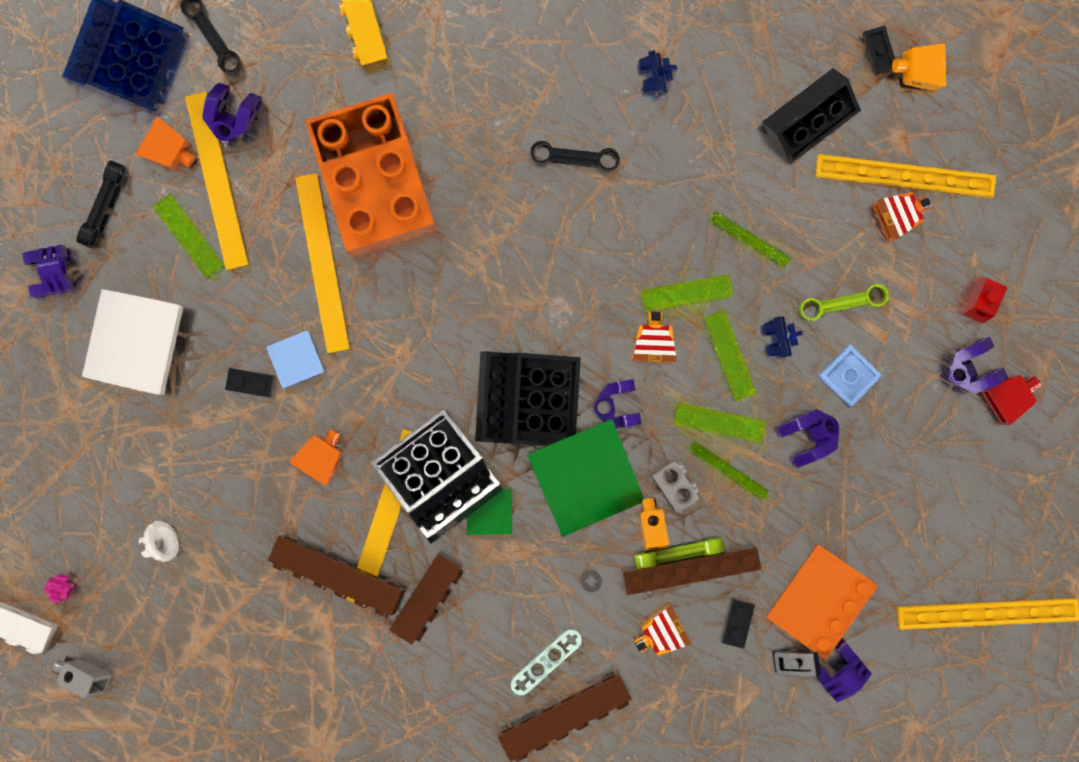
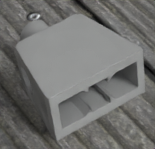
M57 660L52 667V672L59 675L57 684L84 699L103 695L113 674L82 660L68 662Z

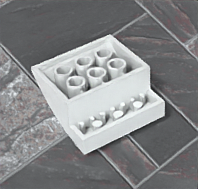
M101 289L82 377L164 395L184 306Z

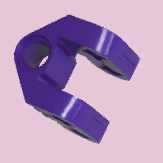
M218 82L206 96L202 119L217 139L229 141L246 132L253 123V119L260 110L262 96L250 92L241 102L237 116L227 112L221 113V109L229 98L230 86Z
M50 246L22 253L24 265H37L38 275L42 281L40 284L28 286L30 298H41L74 291L72 279L67 278L64 260L68 258L66 246Z
M990 336L956 352L949 371V379L953 384L976 394L999 385L1008 378L1004 367L977 378L978 373L973 362L969 360L995 347ZM959 369L965 371L966 378L960 376Z
M634 379L606 384L592 405L593 413L604 422L612 419L615 428L642 424L640 413L614 417V401L610 397V395L636 391ZM601 401L609 405V410L606 414H601L597 409Z
M815 409L776 427L781 438L807 428L813 442L817 444L791 457L796 468L820 460L837 450L839 424L835 418Z
M843 638L838 642L835 649L847 662V665L834 674L832 678L820 665L821 675L815 677L837 703L856 694L872 675L871 671Z

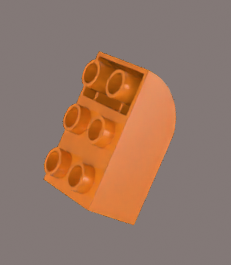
M393 93L305 120L346 252L349 255L356 257L437 231L430 204Z

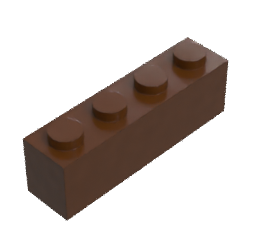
M439 552L389 630L411 645L415 640L420 642L426 632L423 628L427 621L432 623L439 612L435 608L439 602L444 604L451 593L447 589L451 583L456 585L463 573L460 572L462 565Z

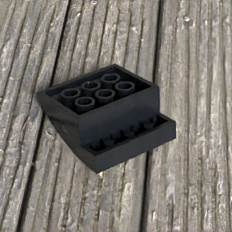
M480 352L475 441L548 446L576 434L581 357L519 352Z
M444 409L371 462L374 469L430 544L503 490L498 480L487 468L481 455Z

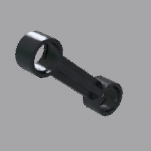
M182 0L180 3L182 13L188 19L195 22L218 56L217 63L219 68L227 75L239 73L242 68V60L237 53L228 49L205 15L204 3L201 0ZM191 1H197L200 4L199 11L193 15L187 14L185 10L186 5ZM227 56L237 57V65L232 70H226L223 67V60Z
M537 141L530 150L531 159L538 165H545L550 161L595 165L603 172H612L618 167L620 161L618 152L612 148H605L600 152L553 148L546 141ZM543 145L549 149L550 154L547 159L540 161L534 157L533 151L537 146ZM605 153L615 155L617 159L615 166L612 168L604 167L600 161L601 156Z
M113 160L107 163L103 172V183L87 221L82 224L78 231L77 243L89 248L95 245L100 233L99 226L116 186L121 183L124 177L125 165Z

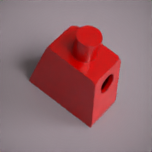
M979 276L962 315L981 324L987 322L996 315L1008 287L989 278Z
M1013 375L999 385L982 392L1002 425H1011L1037 402L1032 392L1040 388L1041 384L1035 376L1024 380L1021 375Z

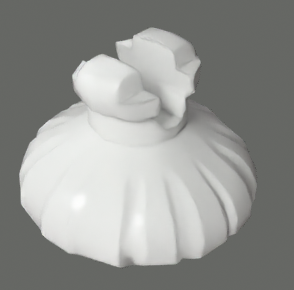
M161 520L148 525L144 532V537H141L138 543L139 545L145 544V551L141 552L143 558L153 557L161 562L172 560L176 557L179 550L176 532L167 522Z

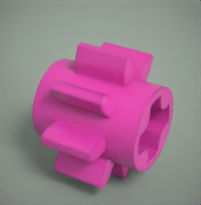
M59 574L55 578L50 577L48 579L44 593L49 594V601L59 603L62 602V599H69L73 590V584L68 583L70 577Z

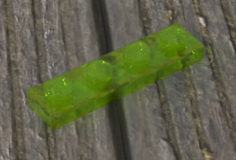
M168 194L152 206L205 278H210L225 266L172 194Z
M730 274L641 290L644 312L734 296Z
M726 310L703 317L734 401L757 394Z
M677 403L673 425L762 443L766 421Z

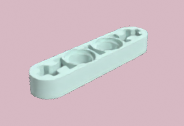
M573 628L565 630L512 678V691L516 695H525L581 645L582 639L579 631ZM568 634L571 636L577 635L575 638L576 644L569 643L566 646V649L569 651L566 653L563 647L557 644L559 641L564 644L568 640ZM550 649H559L561 657L558 660H551L548 656ZM535 663L542 664L544 666L543 674L534 675L531 671L532 666ZM527 671L529 676L535 681L532 683L529 679L525 683L526 689H517L516 680L523 681L527 677L524 672Z

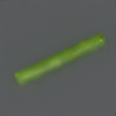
M715 210L710 219L711 222L713 221V224H718L720 228H725L727 232L730 231L729 234L732 233L734 237H739V240L742 238L741 241L744 240V243H749L751 247L754 246L753 248L756 247L758 252L761 250L760 253L763 252L765 256L768 254L770 259L773 257L772 260L775 259L774 262H780L779 265H785L784 268L792 257L782 253L780 249L778 250V248L773 247L768 242L766 243L756 234H751L749 230L747 231L744 227L742 228L739 224L737 225L735 221L732 222L730 218L728 219V217L723 216Z
M693 441L688 451L691 450V453L693 452L695 456L698 455L700 459L703 458L702 461L705 459L704 462L707 461V464H712L711 467L714 466L716 470L719 469L721 473L724 472L723 475L726 473L725 476L728 475V478H733L732 481L735 480V483L738 481L737 484L740 483V486H745L744 489L747 487V490L749 489V492L752 491L751 493L754 492L753 495L756 494V497H761V500L766 498L769 490L750 477H747L729 463H726V461L710 452V450L705 449L701 444Z

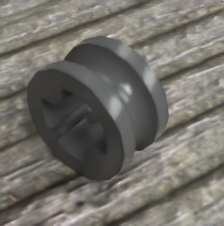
M594 571L586 572L581 579L582 587L587 592H596L601 587V577ZM588 576H593L595 580H598L597 585L594 584L595 587L589 588V584H585V579L589 580Z

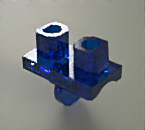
M655 50L649 51V56L639 59L641 71L647 72L652 70L653 78L643 80L644 90L647 93H668L666 81L673 80L672 73L678 70L677 65H670L669 58L661 59V54L656 53Z
M784 316L775 317L773 321L764 324L766 336L777 334L778 343L768 344L769 355L782 356V358L792 356L789 338L791 339L792 346H797V336H802L803 332H796L795 325L792 323L788 324V333Z

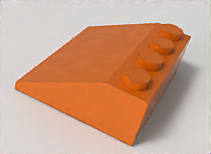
M817 544L766 618L813 652H818V655L826 660L878 585Z

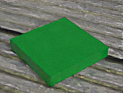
M503 489L467 517V535L512 534L511 489Z

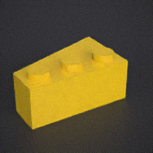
M342 0L343 3H339L342 17L347 16L349 25L345 27L349 39L353 38L356 47L352 48L355 60H360L361 65L386 59L388 56L371 0Z

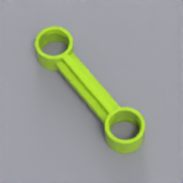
M875 284L868 287L865 292L823 301L809 298L799 305L798 312L803 320L814 321L820 318L822 314L864 305L876 308L887 303L889 292L885 286ZM873 288H879L884 294L883 300L879 304L873 303L869 298V292ZM807 302H813L817 305L818 314L816 317L808 318L803 313L804 305Z
M717 537L658 551L642 552L634 556L637 569H642L681 559L721 553L725 551L723 537Z

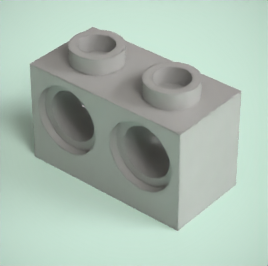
M673 460L651 474L673 510L678 514L700 499L697 495L700 490L694 481L689 483L685 477L688 472L682 463L679 462L677 464ZM668 470L676 472L677 478L674 482L666 481L665 473ZM679 490H688L689 497L686 501L678 499L677 494Z

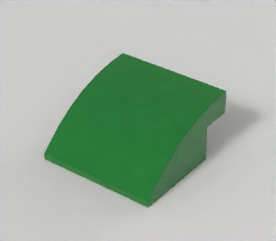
M612 419L527 454L562 537L643 503L642 492Z

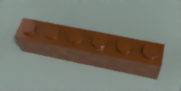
M285 535L277 537L268 558L269 562L274 563L272 567L283 572L287 569L294 572V577L303 581L306 578L314 581V586L326 590V588L334 590V595L346 599L350 597L355 600L354 604L363 608L370 606L376 609V614L383 617L392 616L396 613L406 590Z
M751 545L725 550L717 554L701 555L662 563L648 568L637 569L636 567L622 570L626 594L632 595L762 569L758 548Z
M616 672L499 732L498 739L509 761L516 760L518 762L528 757V752L534 749L540 751L549 745L548 742L554 739L560 741L566 738L571 730L576 728L579 731L587 727L589 721L595 718L601 720L609 715L608 712L612 709L617 708V710L625 708L629 705L628 701L632 700L619 672Z

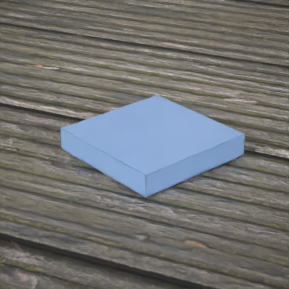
M309 330L266 347L283 389L325 372Z
M849 344L818 377L851 408L882 375Z

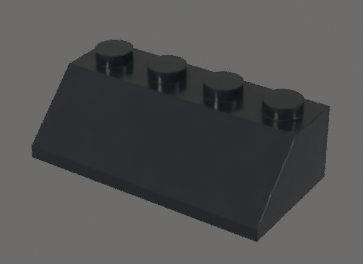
M832 68L763 120L762 124L771 141L787 162L792 164L859 113L861 109L849 79Z

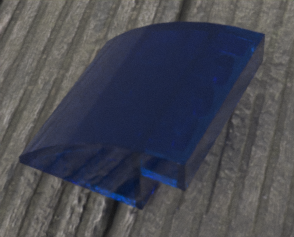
M91 0L61 78L119 101L152 111L184 27L123 0H118L117 2L113 0Z

